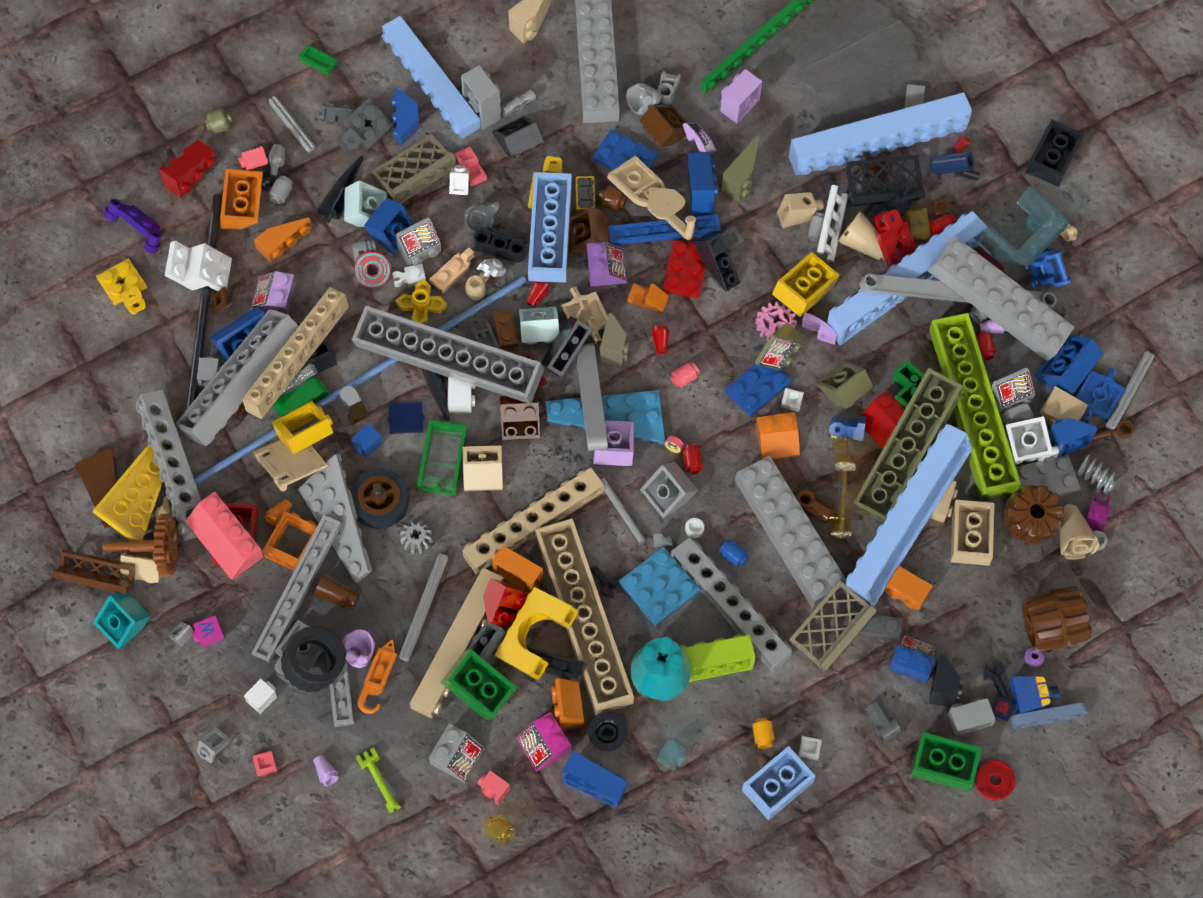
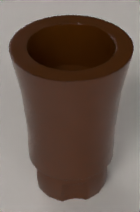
M325 572L315 589L314 597L353 610L361 593Z

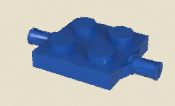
M1111 367L1106 376L1091 370L1076 396L1077 399L1088 405L1086 412L1081 418L1083 422L1087 417L1085 423H1089L1092 415H1097L1106 421L1108 420L1125 390L1124 387L1113 380L1117 373L1116 369L1113 371L1114 368Z

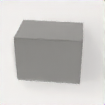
M180 622L169 634V637L182 647L193 636V629L190 625Z

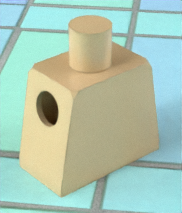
M810 192L785 194L777 211L782 228L811 221L815 211L823 210L824 205L821 199L814 200Z

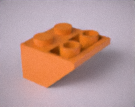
M555 679V686H551L553 704L557 703V705H554L555 720L560 724L561 729L584 726L579 682Z

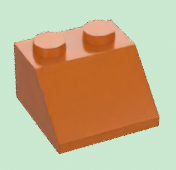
M795 412L757 417L755 427L762 459L768 456L772 460L800 456Z

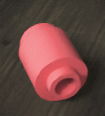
M693 362L685 363L671 373V381L676 387L683 388L697 378L700 374L699 369Z

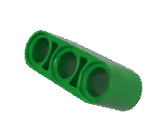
M314 377L276 400L272 407L282 417L310 401H313L314 404L328 396L329 391L319 377Z

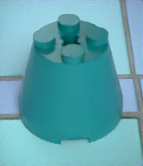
M668 637L657 638L637 651L631 664V678L634 686L643 696L667 701L676 698L687 688L691 677L690 660L673 640Z

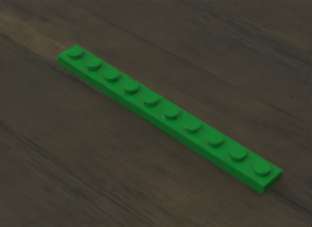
M792 0L701 80L700 90L704 94L714 90L722 79L728 78L732 70L739 68L747 57L753 56L757 48L763 47L772 35L775 36L780 31L783 25H788L796 14H800L808 3L811 4L815 0Z

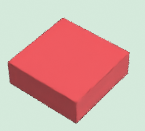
M272 750L252 756L258 776L278 771Z

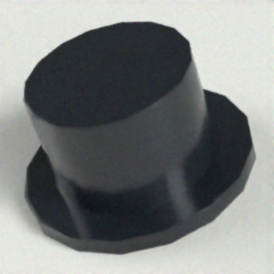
M600 713L592 718L588 725L589 740L594 747L601 751L616 750L624 744L627 738L628 729L626 723L621 716L615 713Z

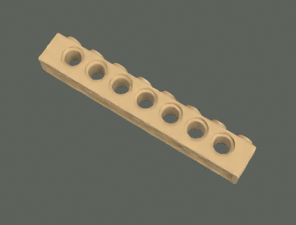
M329 287L242 398L247 412L260 419L266 415L349 308L344 293Z
M592 468L580 471L571 481H564L557 490L547 492L543 499L533 501L528 506L529 508L516 512L507 522L502 521L496 526V529L491 532H485L476 542L468 543L462 550L464 559L477 575L481 572L482 568L486 569L492 565L491 558L497 549L500 550L503 545L512 551L519 548L535 537V529L559 522L604 493V484ZM578 486H583L585 490L578 491L576 490V488ZM566 496L569 500L561 501L560 498ZM549 506L552 507L553 510L547 512L544 510V508ZM530 517H536L538 520L535 522H530L528 519ZM515 527H519L522 529L520 532L512 531V529ZM502 537L505 541L498 543L496 539ZM488 548L489 551L487 553H481L480 549Z

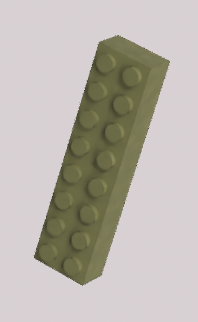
M930 368L927 369L853 502L856 507L884 522L886 521L889 510L894 508L899 494L906 489L909 478L915 475L919 462L925 459L928 448L935 443L938 432L946 425L965 390L963 385Z

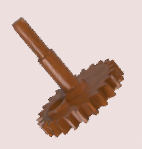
M160 514L158 516L154 540L103 543V551L153 552V560L155 565H157L158 575L161 577H172L174 572H176L177 552H179L178 533L176 532L177 526H175L174 516L172 514Z

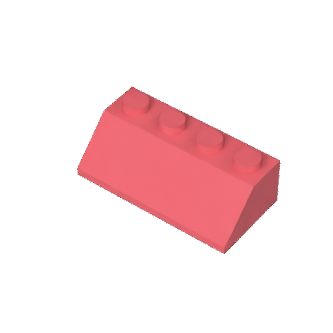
M213 492L199 502L185 521L231 580L264 558L261 548L216 492Z

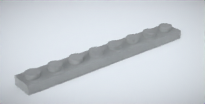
M323 515L251 653L253 656L271 663L275 650L282 642L342 526L341 522Z

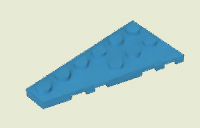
M659 390L601 396L604 420L634 422V438H639L641 441L659 442V444L664 445L665 435ZM581 398L545 401L547 422L567 426L574 425L585 429Z

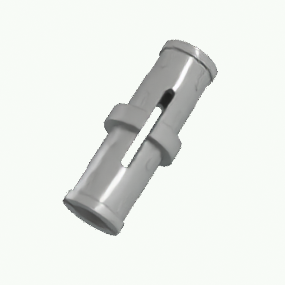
M530 89L520 96L513 97L510 102L500 106L502 109L501 113L507 117L514 111L523 109L526 104L536 100L534 92Z

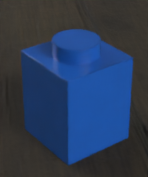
M368 423L352 437V448L358 455L362 454L367 458L383 444L382 436Z

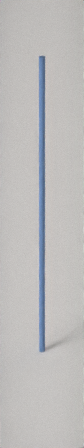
M521 276L437 329L445 332L526 283V278ZM386 359L321 399L315 405H320L321 408L325 407L340 397L342 388L346 386L355 388L398 362V360ZM275 429L193 478L195 484H200L276 437Z

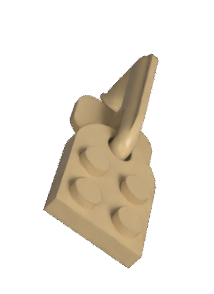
M634 156L608 173V179L631 201L639 206L648 207V210L656 218L665 219L685 239H692L696 217H686V225L675 215L676 212L685 206L684 197L674 189H666L663 181L640 159Z

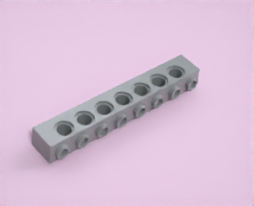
M159 390L143 393L136 402V409L141 414L143 429L147 431L148 444L153 448L154 461L160 469V479L165 483L166 496L172 504V514L178 521V531L183 536L184 541L198 538L185 521L187 520L186 515L192 513L198 503L201 502L164 392ZM156 428L161 429L163 433L158 432ZM162 446L168 447L169 450L164 449ZM174 480L179 481L181 485L176 484ZM180 498H185L187 502H183Z
M690 537L671 551V556L697 584L703 595L738 634L750 635L754 652L774 672L791 658L792 649L790 645L778 637L779 634L774 627L767 625L765 617L752 608L751 601L746 597H742L739 588L727 580L725 572L722 569H717L714 565V560L701 551L700 544L697 541H692ZM697 558L699 562L692 563L689 559ZM709 572L712 576L704 577L702 573ZM722 586L725 590L718 592L715 590V587ZM733 600L737 605L730 606L727 602ZM748 615L750 619L744 621L740 618V616ZM760 629L763 634L756 635L753 630ZM771 643L774 644L776 648L770 650L766 647V645Z

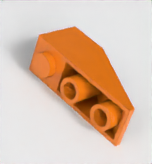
M310 218L267 228L254 239L256 249L270 262L280 258L286 249L293 247L299 238L310 232L312 228Z

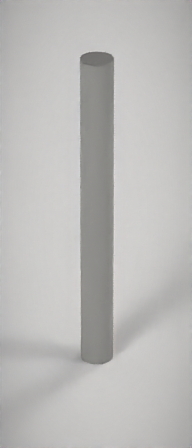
M600 479L604 484L605 493L639 543H643L646 538L606 479Z

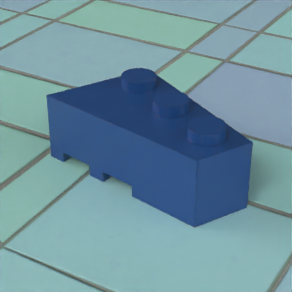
M710 152L688 153L690 202H692L691 216L694 217L714 215V196L718 195L717 185H714L716 183V172H712V170H715V161L711 159Z
M572 751L562 771V783L615 808L618 807L628 785L623 776L611 773L575 751Z

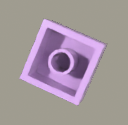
M746 69L741 74L738 73L734 77L733 82L730 85H726L721 92L720 112L735 123H738L760 100L762 81Z

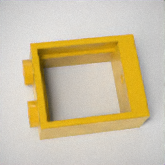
M313 401L272 422L277 437L293 455L333 434L331 418L328 414L325 415L321 406H316ZM313 420L317 421L316 424L295 435L291 434L292 431Z

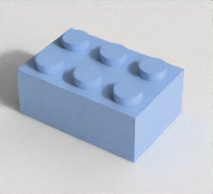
M788 746L743 784L742 791L769 821L814 783L816 776Z

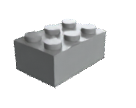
M479 65L461 75L462 96L479 117L481 129L483 130L501 120V91L499 86L491 81L488 71L483 70Z

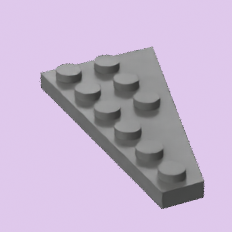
M335 454L326 462L328 466L312 475L298 488V491L318 523L323 515L342 523L332 546L354 582H360L372 571L367 550L363 547L361 540L363 535L361 529H358L356 509L351 491L346 485V473L342 470L340 463L342 458L340 454Z

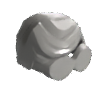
M644 83L633 85L626 92V101L629 107L636 114L644 115L651 105H659L661 100L660 92Z

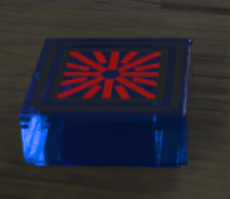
M997 695L992 705L994 716L1008 722L1016 702Z

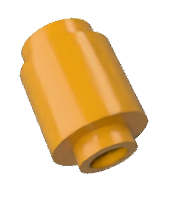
M767 718L756 719V723L752 724L755 744H757L759 749L773 747L775 738L772 721H768Z

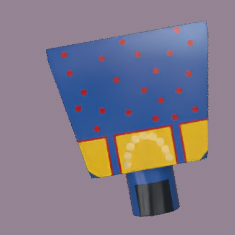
M1014 676L1009 682L1016 714L1048 709L1050 698L1059 697L1058 686L1047 687L1044 677Z

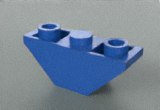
M395 89V96H392V107H396V112H393V123H397V127L393 128L394 139H398V145H403L419 129L418 103L400 89Z

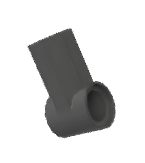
M880 700L873 702L865 708V712L875 726L877 736L883 743L901 734L897 721L889 716Z

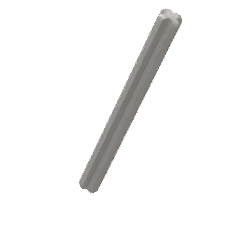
M439 553L399 655V658L403 661L408 662L411 658L448 561V556Z

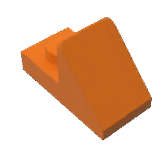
M633 283L627 303L663 313L669 296L653 283H651L650 288Z

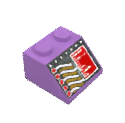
M607 242L586 243L590 287L627 283L623 248Z

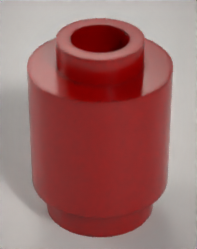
M951 213L948 215L944 214L930 222L929 232L932 236L935 234L939 235L944 232L943 230L949 224L953 225L957 221Z
M987 332L977 333L976 340L983 361L993 359L996 350L992 335L987 334Z
M698 445L685 446L682 452L685 472H689L691 475L700 473L704 468L701 450L698 448Z

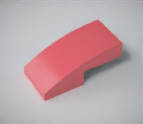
M471 147L454 153L458 165L470 168V187L487 180V176Z

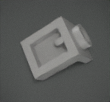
M215 727L199 740L197 753L202 759L212 763L215 760L216 754L229 744L230 738Z

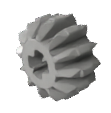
M419 520L417 525H414V522L411 521V526L404 525L405 531L400 532L402 537L400 543L404 545L406 551L411 549V553L414 554L418 550L421 554L422 548L429 549L428 544L433 542L431 538L433 534L431 530H428L429 526L427 524L422 526V522Z

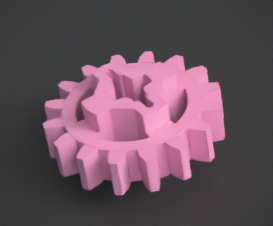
M778 302L775 303V306L768 303V308L763 306L761 312L757 313L756 330L761 331V337L766 335L768 341L772 334L785 323L795 328L797 321L794 319L796 315L791 314V309L788 308L786 310L785 304L780 307Z

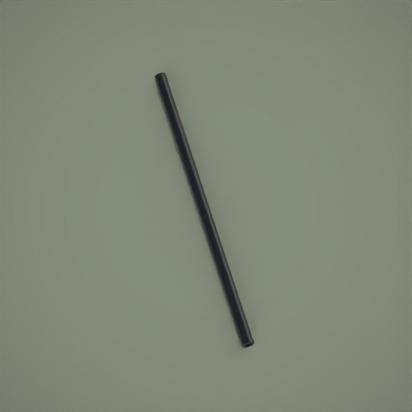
M219 194L213 195L207 245L216 249L222 205V196ZM209 286L201 288L186 410L197 398L198 394L197 373L199 358H202L211 292V287Z

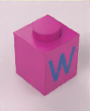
M216 616L193 624L195 631L192 632L196 643L200 642L202 648L224 639Z

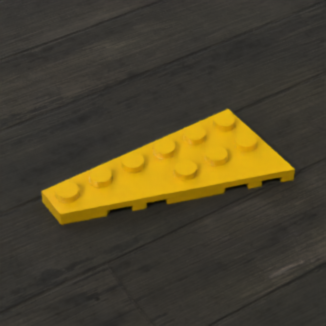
M149 444L93 510L95 515L130 541L143 540L162 485L160 469L155 464L154 451ZM162 446L164 449L169 450L168 447Z

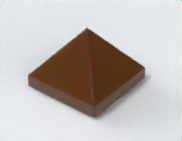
M226 287L221 288L213 295L216 312L231 302Z

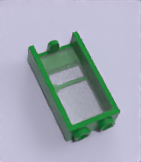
M439 419L429 420L417 482L418 491L452 496L457 495L463 461V447L466 445L468 435L467 425L460 422L446 423Z

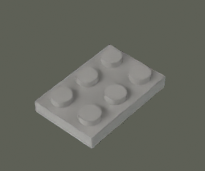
M1069 455L1016 467L1021 483L1020 488L1028 485L1048 486L1050 492L1057 493L1059 496L1076 493L1081 489Z

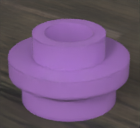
M1033 647L1029 648L1025 652L1024 660L1029 666L1038 667L1044 661V653L1042 651H1035ZM1036 654L1038 659H1033L1031 655Z

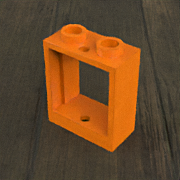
M285 511L262 550L264 557L294 571L318 524L311 520L307 522L294 512L288 513ZM288 525L311 534L298 559L275 548Z
M504 545L500 550L497 549L491 558L493 573L504 577V581L517 585L529 593L532 592L534 587L540 588L543 583V568Z

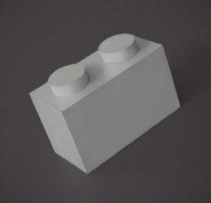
M975 698L965 705L962 703L951 706L947 714L955 737L991 727L996 721L988 698Z

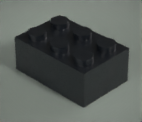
M1051 119L1028 163L1026 173L1059 187L1082 144L1085 134Z

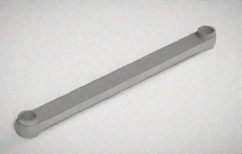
M866 274L859 283L861 290L864 292L969 303L941 281ZM866 280H869L872 286H869L866 283ZM1027 290L1052 309L1056 305L1057 299L1053 293Z

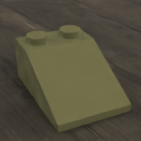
M758 135L723 173L722 191L737 202L747 198L751 192L750 188L760 136Z

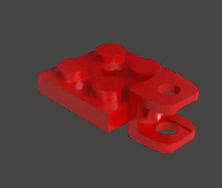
M896 209L889 212L885 211L875 216L874 220L879 232L875 236L888 268L894 264L898 265L903 257L913 254L917 249L907 221H902ZM897 241L900 244V249L896 248Z

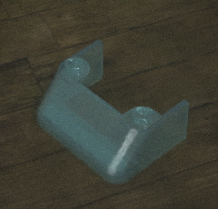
M1029 186L1017 201V204L1029 214L1025 220V225L1032 234L1015 249L989 225L977 241L999 263L1031 265L1068 226L1067 219Z

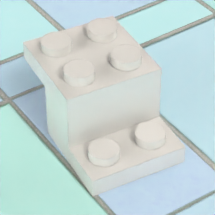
M173 241L170 243L165 276L192 291L206 286L219 291L223 287L227 288L232 258L205 243L188 248L177 241Z

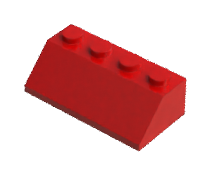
M887 390L884 391L860 415L866 416L865 431L884 448L905 408Z

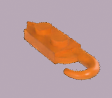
M393 640L389 641L382 648L378 647L364 681V686L358 698V707L366 714L375 713L381 706L377 704L376 707L370 709L366 707L365 702L368 694L379 695L386 686L397 659Z

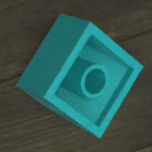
M114 593L109 595L93 623L117 649H121L143 630L151 616L129 593L126 595Z

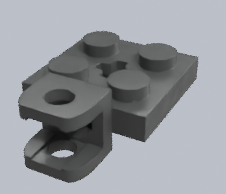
M368 98L342 122L347 130L338 138L337 144L345 152L352 151L360 144L367 150L393 124L373 101ZM365 119L371 121V128L364 126Z

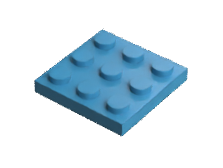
M664 547L618 581L620 587L655 627L701 592L697 584Z

